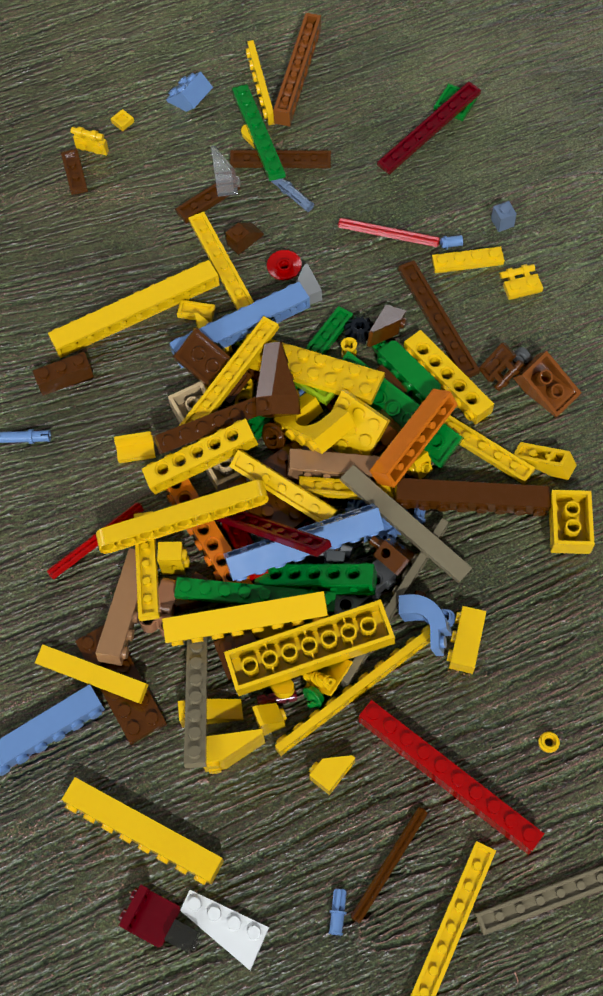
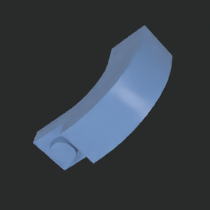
M414 594L399 595L400 617L404 622L424 621L430 624L431 650L435 656H444V648L447 647L445 636H452L450 624L444 613L435 602L424 596Z

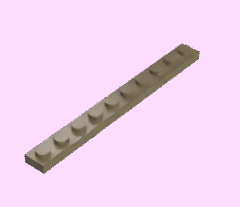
M442 518L439 523L433 525L430 532L441 540L447 531L449 522ZM423 552L415 554L411 561L412 567L410 570L406 569L401 577L402 583L400 586L396 585L391 593L392 599L390 602L386 601L383 605L389 623L399 608V595L408 594L429 560ZM371 652L350 659L353 663L347 674L343 677L341 686L345 688L352 684Z

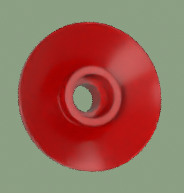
M289 250L277 251L267 260L269 274L278 280L292 279L300 273L302 268L300 257Z

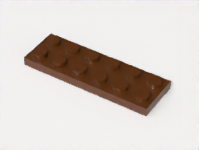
M104 625L75 641L85 661L144 682L129 654L127 659L123 660L122 666L98 662L95 652ZM148 688L141 704L101 689L130 745L167 725Z

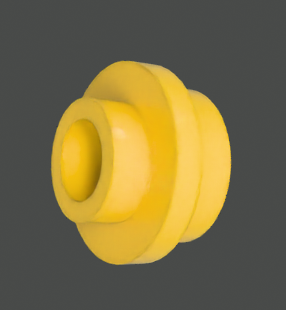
M544 732L539 737L538 744L544 752L553 753L559 748L560 740L555 733ZM545 740H551L552 746H547Z

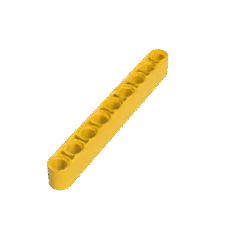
M253 480L101 528L96 532L99 551L103 554L112 553L262 506L269 500L264 482L262 480Z

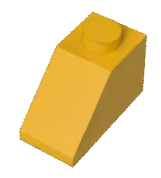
M277 703L252 707L258 727L263 729L264 736L285 727L284 720H287L284 709H279Z
M350 755L323 758L319 763L316 761L309 770V778L314 784L330 795L355 764V757Z

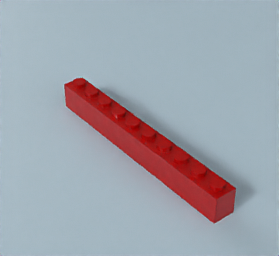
M373 700L369 702L359 715L358 722L517 847L528 855L533 851L545 834Z

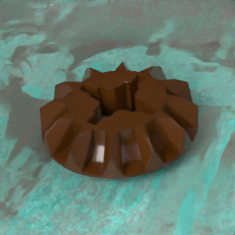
M276 422L267 423L262 430V438L267 448L277 452L285 446L287 439L284 437L285 432H282V426H278Z

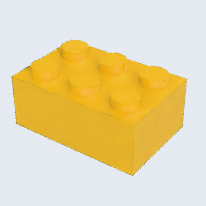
M552 490L550 494L551 508L549 510L551 553L591 554L595 545L591 491Z

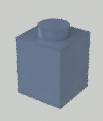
M507 201L493 206L491 220L498 232L514 227L517 213L511 203Z

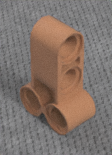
M162 578L159 585L160 618L153 619V622L150 624H145V621L139 620L144 632L153 633L159 629L161 635L165 637L162 619L174 616L176 610L174 606L176 601L174 593L177 580Z

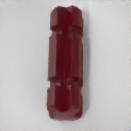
M296 690L291 697L286 699L278 698L274 692L268 693V696H265V694L257 696L258 705L283 704L288 700L289 702L297 701Z

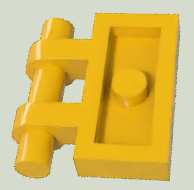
M71 127L70 132L74 134L73 139L77 149L107 156L109 149L107 141L104 139V134L96 130L88 131L83 127Z
M534 264L521 265L520 268H508L506 271L500 272L501 279H508V281L503 283L508 300L543 291L538 274L530 275V272L535 271ZM516 275H523V277L515 279Z

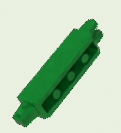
M382 341L372 346V349L377 354L378 364L387 368L402 383L403 387L407 390L406 392H410L414 396L418 404L421 405L433 389L441 390V384L397 341H390L389 343Z

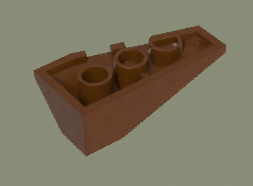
M280 341L264 344L256 394V413L259 417L274 418L301 414L300 394L295 388L294 376L290 373L289 362L283 344Z

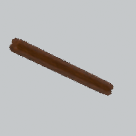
M417 808L351 914V918L355 922H362L425 820L428 812L423 808Z

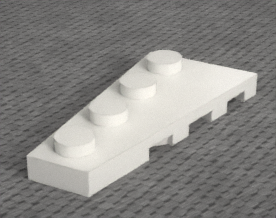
M189 890L180 911L251 971L269 927Z

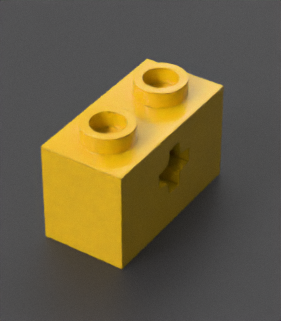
M158 542L157 561L162 575H186V568H189L190 560L189 556H187V549H184L182 542Z

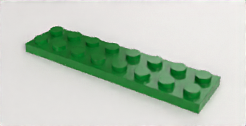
M349 351L341 359L370 368ZM384 378L372 405L369 406L376 411L383 409L403 428L420 405ZM444 423L424 450L428 451L431 461L439 468H442L464 438Z

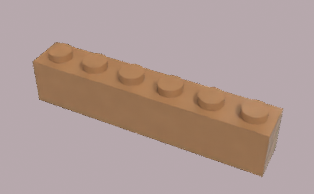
M290 449L287 463V479L299 480V476L340 479L354 465L370 480L375 481L369 470L380 457L340 452H324L320 454L311 450Z
M132 548L128 550L95 652L98 662L122 666L123 660L128 657V644L134 638L135 630L133 628L135 623L139 621L135 549Z

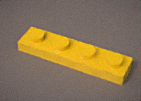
M501 246L432 255L434 273L504 265L505 261Z

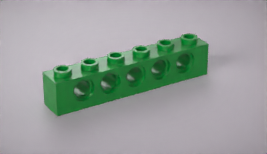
M286 563L281 568L273 567L268 569V573L255 579L254 585L336 592V595H375L377 572L375 565L370 563Z

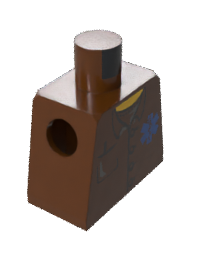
M376 535L369 541V544L377 549L374 557L397 576L415 556V553L390 536L384 540Z

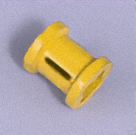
M351 337L344 338L341 342L342 358L347 351L356 356V340Z

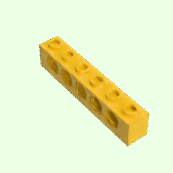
M422 330L404 341V349L441 384V390L452 393L458 404L456 408H459L464 413L467 420L472 421L476 425L493 412L494 403Z
M238 420L227 428L217 430L213 435L202 437L192 445H186L175 453L165 455L159 461L147 464L146 467L142 468V472L149 488L156 495L234 457L238 450L245 452L259 444L247 420ZM238 436L236 440L231 441L233 437ZM220 444L219 448L213 449L216 445ZM199 453H203L201 457L196 458ZM186 461L184 465L179 466L181 462ZM168 469L167 473L162 475V472Z

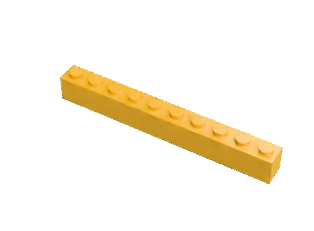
M209 260L201 262L192 268L183 270L181 273L167 277L159 283L152 284L148 288L137 291L126 298H121L115 303L104 306L93 313H88L82 318L73 320L60 328H55L48 333L49 338L59 358H62L180 304L181 300H189L219 286L218 274Z

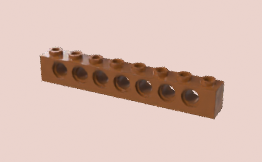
M305 13L273 109L274 124L291 126L321 33V15Z

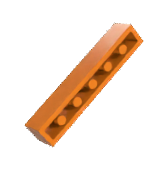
M433 389L369 470L377 484L395 488L458 404L450 391Z

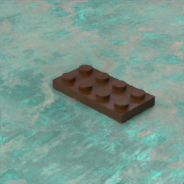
M194 328L172 356L207 387L211 385L231 359L228 354L197 328ZM246 371L224 402L230 405L252 375Z

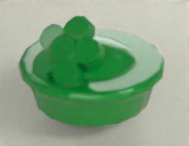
M314 686L304 688V697L309 702L307 706L309 708H321L324 702L322 693Z

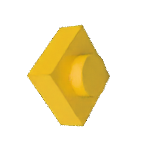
M123 109L110 118L111 123L122 132L134 123V118Z

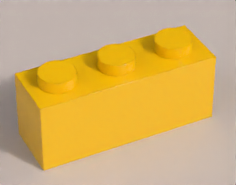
M462 606L461 612H457L455 624H458L457 631L453 630L451 637L454 647L453 650L449 649L446 660L450 662L449 669L473 674L487 611Z

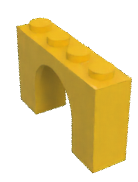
M308 393L300 397L301 414L275 417L273 419L278 426H282V432H285L284 435L291 441L295 440L301 446L305 445L311 451H316L320 454L327 451L356 426L349 411L340 407H336L317 423L308 425L323 412L317 398Z

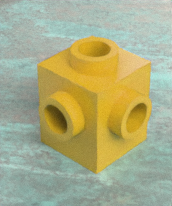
M423 450L406 472L408 476L422 479L433 470L428 451Z

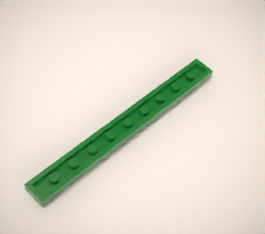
M338 306L305 349L325 355L344 331L348 320L354 318L353 313ZM257 416L247 421L257 441L262 436L263 427L267 423H272L274 418Z

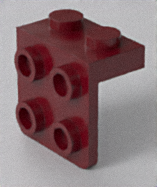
M140 884L139 888H135L129 900H131L129 907L127 909L124 908L121 912L118 926L160 948L169 935L181 908Z

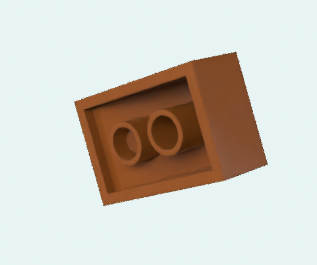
M548 351L537 354L521 369L518 375L513 377L527 395L554 417H558L581 394V391Z

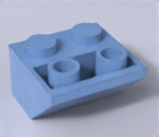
M201 71L196 74L191 73L187 78L184 76L179 80L177 88L174 87L169 91L166 101L187 112L194 109L213 86Z

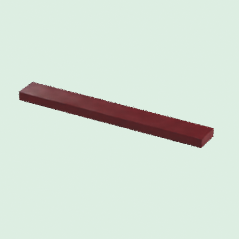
M468 81L377 162V165L390 175L481 94V90Z
M246 511L216 520L316 557L332 547L330 540Z

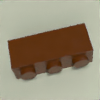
M85 352L32 370L42 396L94 377Z

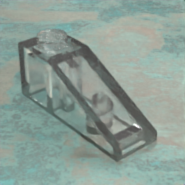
M214 145L211 146L218 197L238 194L237 187H241L239 176L236 177L235 169Z

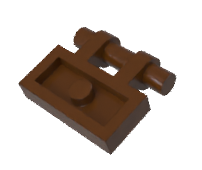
M504 342L479 367L480 372L489 382H493L495 379L498 381L494 386L498 391L506 387L510 383L509 380L514 375H518L524 365L521 360H518L515 364L512 362L517 355ZM507 367L509 371L503 376L501 372Z

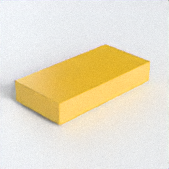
M181 300L177 311V318L195 320L194 313L198 312L208 322H212L216 306L214 304Z

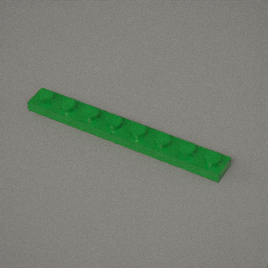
M248 84L233 87V96L268 180L273 181L286 178L284 168Z
M177 577L174 597L175 599L245 605L322 591ZM324 591L328 614H334L336 592Z

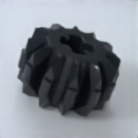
M355 315L354 320L349 319L348 324L345 325L346 338H354L357 346L359 343L365 346L374 322H371L370 317L364 319L363 315L361 318Z

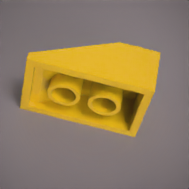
M263 729L207 736V767H204L205 772L209 771L210 774L221 773L223 769L229 768L265 744Z

